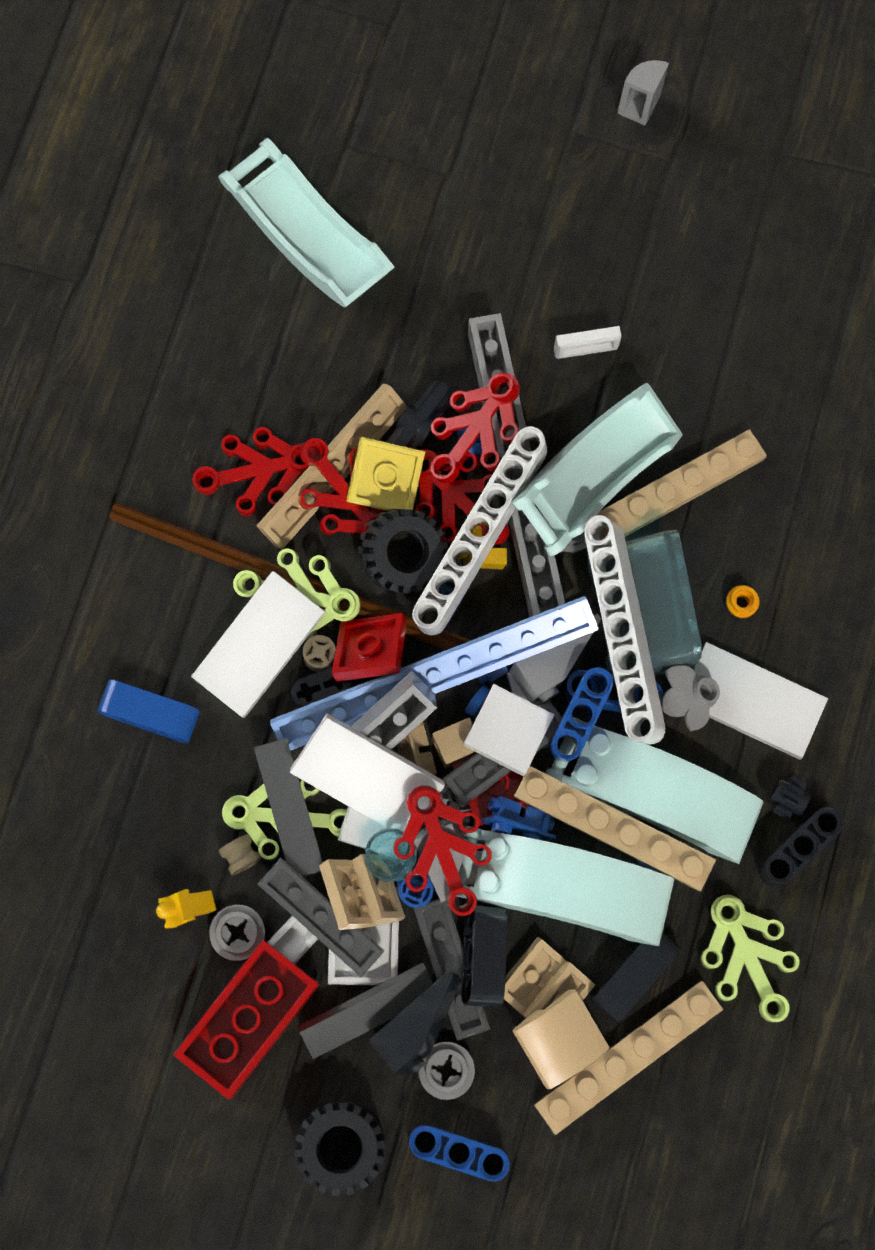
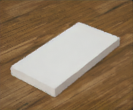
M272 571L191 677L238 715L245 718L323 618L326 611L275 571Z
M706 642L693 670L698 676L704 675L712 678L719 685L720 696L716 703L710 707L709 718L799 760L802 759L828 698Z
M329 714L325 715L290 768L291 774L402 836L411 816L407 808L409 793L415 787L421 785L431 786L440 793L445 786L442 779ZM422 796L418 800L420 809H425L430 804L427 796Z

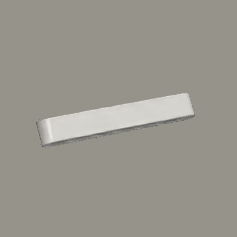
M525 427L517 433L414 606L413 619L424 634L436 635L446 627L516 507L512 501L531 483L547 454V445L542 431L538 428ZM534 440L540 443L539 447L534 451H525L523 449L524 444L528 441ZM517 468L523 471L522 476L516 480L506 478L507 473L512 469ZM495 497L506 499L505 504L497 509L489 506L490 501ZM479 525L489 527L488 533L483 537L472 535L473 530ZM463 553L472 555V560L468 565L459 566L456 564V559L459 555ZM443 583H455L452 593L448 595L439 594V588ZM429 610L438 612L435 622L431 624L422 623V617L425 612Z
M597 515L587 521L584 535L625 731L636 742L648 745L656 744L664 737L665 723L624 532L618 523L605 516ZM608 526V535L605 539L600 540V531ZM615 558V567L610 572H607V562ZM621 589L622 599L614 605L613 595ZM628 621L629 631L625 636L621 637L619 634L620 627ZM635 654L636 664L632 669L628 670L626 661L630 655ZM641 686L644 693L643 698L635 703L633 699L634 691ZM648 719L651 729L643 737L640 732V726Z

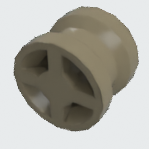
M315 635L305 642L303 657L306 666L311 671L317 673L333 667L336 648L331 639L323 635Z
M248 834L231 841L218 851L221 857L226 858L230 864L228 870L232 876L247 870L262 859L260 854L252 849V840Z

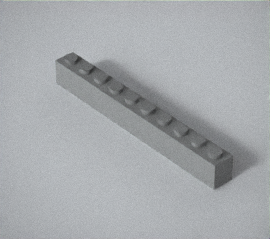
M501 313L470 318L468 338L479 388L488 386L489 380L498 373H509L515 377ZM503 387L500 391V395L506 393L509 387ZM518 395L512 404L515 424L521 430L526 425ZM498 408L492 417L496 451L503 458L510 444H507L500 437L499 431L502 426L500 409ZM510 429L506 433V437H512L515 429ZM529 441L523 446L525 451H531ZM517 468L512 469L507 473L506 478L516 480L522 476L523 471ZM515 508L508 522L530 618L565 604L555 555L550 556L544 548L545 542L522 510L518 511Z

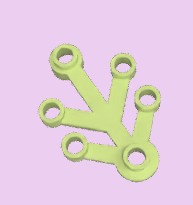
M283 549L279 552L277 556L278 564L287 570L297 586L296 589L318 606L326 608L324 609L326 614L305 641L315 636L317 630L334 619L350 621L357 616L361 606L358 595L351 589L340 587L330 571L331 564L326 557L321 555L312 557L309 561V569L313 574L320 577L329 595L316 592L299 565V555L296 551ZM287 553L293 555V562L289 565H286L283 561ZM322 559L325 563V568L317 572L315 563ZM244 570L235 576L233 586L237 594L251 598L264 581L261 580L257 573ZM252 578L255 586L252 590L248 591L245 587V582ZM342 599H348L350 603L346 611H342L339 607Z
M301 780L300 785L304 799L319 793L320 790L317 788L313 791H307L304 787L305 781ZM263 784L248 797L236 795L229 798L223 806L222 816L225 823L231 828L237 830L244 829L258 846V851L262 858L273 860L279 855V845L273 839H268L255 822H270L277 831L271 808L258 807L268 798L265 785ZM243 806L245 808V815L242 818H235L233 816L235 807ZM336 809L331 814L309 812L312 826L329 828L333 835L339 837L341 829L334 825V821L339 816L345 817L347 810ZM267 843L275 845V853L271 856H266L263 853V847Z
M733 895L718 897L712 903L710 909L711 918L716 926L708 948L701 953L700 961L708 969H714L721 965L723 961L721 950L728 932L735 946L724 978L715 987L717 997L723 1001H730L737 996V982L745 964L761 998L759 1004L761 1016L769 1022L783 1021L789 1014V1003L782 995L774 994L758 958L774 963L781 971L789 973L799 967V957L792 951L782 952L749 939L743 926L761 931L764 938L769 941H775L784 934L783 924L775 919L766 920L746 912L741 900ZM724 906L730 907L733 911V916L730 919L724 918L721 913ZM769 924H775L778 927L777 936L769 935L767 931ZM708 952H714L717 956V962L714 965L706 961V954ZM786 955L792 957L794 961L790 969L786 968L782 962ZM725 983L732 987V994L729 997H725L721 993V987ZM771 1001L778 1005V1012L775 1015H771L767 1011V1005Z

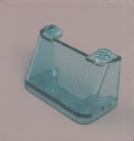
M663 531L627 541L626 546L654 675L666 674L665 671L668 668L677 665H685L693 669L702 657V647L678 531ZM588 558V570H589V574H590V577H593V573H592V569H591V564H590V559ZM615 558L607 562V572H610L615 567ZM621 589L613 595L614 605L622 599ZM628 621L620 627L619 634L621 637L625 636L629 631ZM606 653V666L608 672L611 673L613 672L609 653ZM635 654L630 655L626 661L628 670L632 669L636 664Z

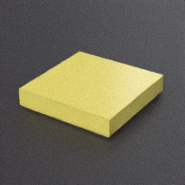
M360 437L346 502L386 511L391 509L413 510L425 452Z

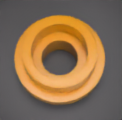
M736 586L730 590L726 597L727 609L738 618L750 617L759 607V596L749 586ZM737 598L746 599L747 607H740L737 604Z

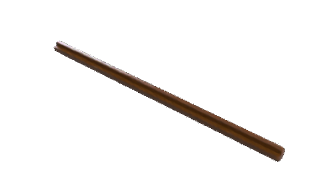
M115 503L112 506L109 517L114 522L240 571L248 570L255 572L263 580H266L270 573L275 571L297 588L287 570L280 565L123 504ZM307 576L316 592L329 595L321 581ZM358 596L361 603L360 611L357 614L358 617L369 618L401 613ZM342 599L339 603L340 609L343 611L348 610L350 606L348 599ZM404 614L407 620L405 632L407 636L443 650H448L471 641V639L445 629L436 635L424 634L416 625L413 617Z

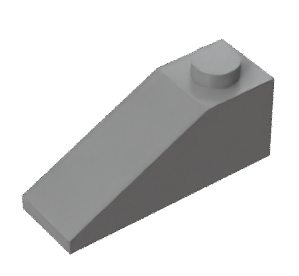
M596 614L593 617L598 625L601 618ZM593 632L514 663L509 672L529 702L534 703L541 699L542 703H545L560 693L558 690L559 686L566 679Z

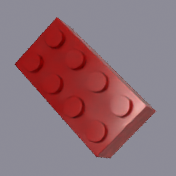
M262 940L173 1055L230 1100L236 1095L320 984L268 942Z

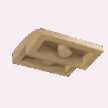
M361 854L353 860L328 859L319 865L339 930L379 926L401 921L405 918L384 855Z
M537 937L505 976L504 1000L527 1018L536 1010H545L567 990H577L583 1001L595 984L572 963L560 956L544 940Z
M567 990L545 1010L534 1011L512 1030L546 1089H552L568 1080L610 1049L577 990Z

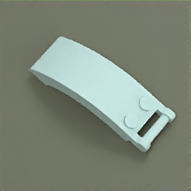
M266 138L259 144V149L235 168L218 176L219 180L284 256L315 286L346 308L389 273L394 266L375 242L372 243L350 226L315 190L286 154L283 155L269 138ZM269 158L274 164L244 188L238 183L241 178L265 159Z
M647 382L611 407L572 439L545 465L512 503L518 511H523L545 542L544 548L548 554L554 556L561 552L572 538L583 533L587 521L596 516L627 483L663 454L672 450L683 434Z
M573 717L577 723L586 724L584 721ZM597 726L593 727L571 777L563 775L568 762H562L556 758L551 769L548 768L545 773L621 812L683 838L710 854L738 864L764 803L762 799L693 763ZM564 737L559 749L562 754H572L575 748L573 739Z
M479 828L473 833H463L466 841L473 844H478V842L485 843L492 852L490 862L483 866L479 865L474 887L467 886L473 865L470 857L464 856L458 872L463 886L474 892L477 901L487 905L573 923L618 936L628 941L659 947L674 878L625 861L547 841L481 830ZM485 849L483 850L481 860L486 857ZM459 894L457 897L466 898V895Z

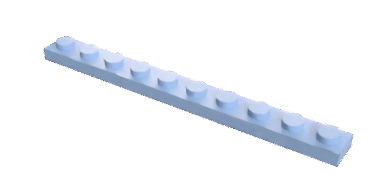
M583 596L400 668V673L377 677L273 718L270 724L277 740L287 738L290 750L307 744L326 714L351 727L411 671L436 694L598 630L588 601Z

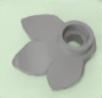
M677 665L668 668L665 673L672 688L668 689L662 696V711L672 717L684 716L689 731L704 727L709 720L710 707L716 703L720 696L718 683L707 676H698L689 666Z

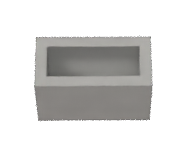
M652 60L634 67L625 80L617 114L646 126L661 95L669 63Z

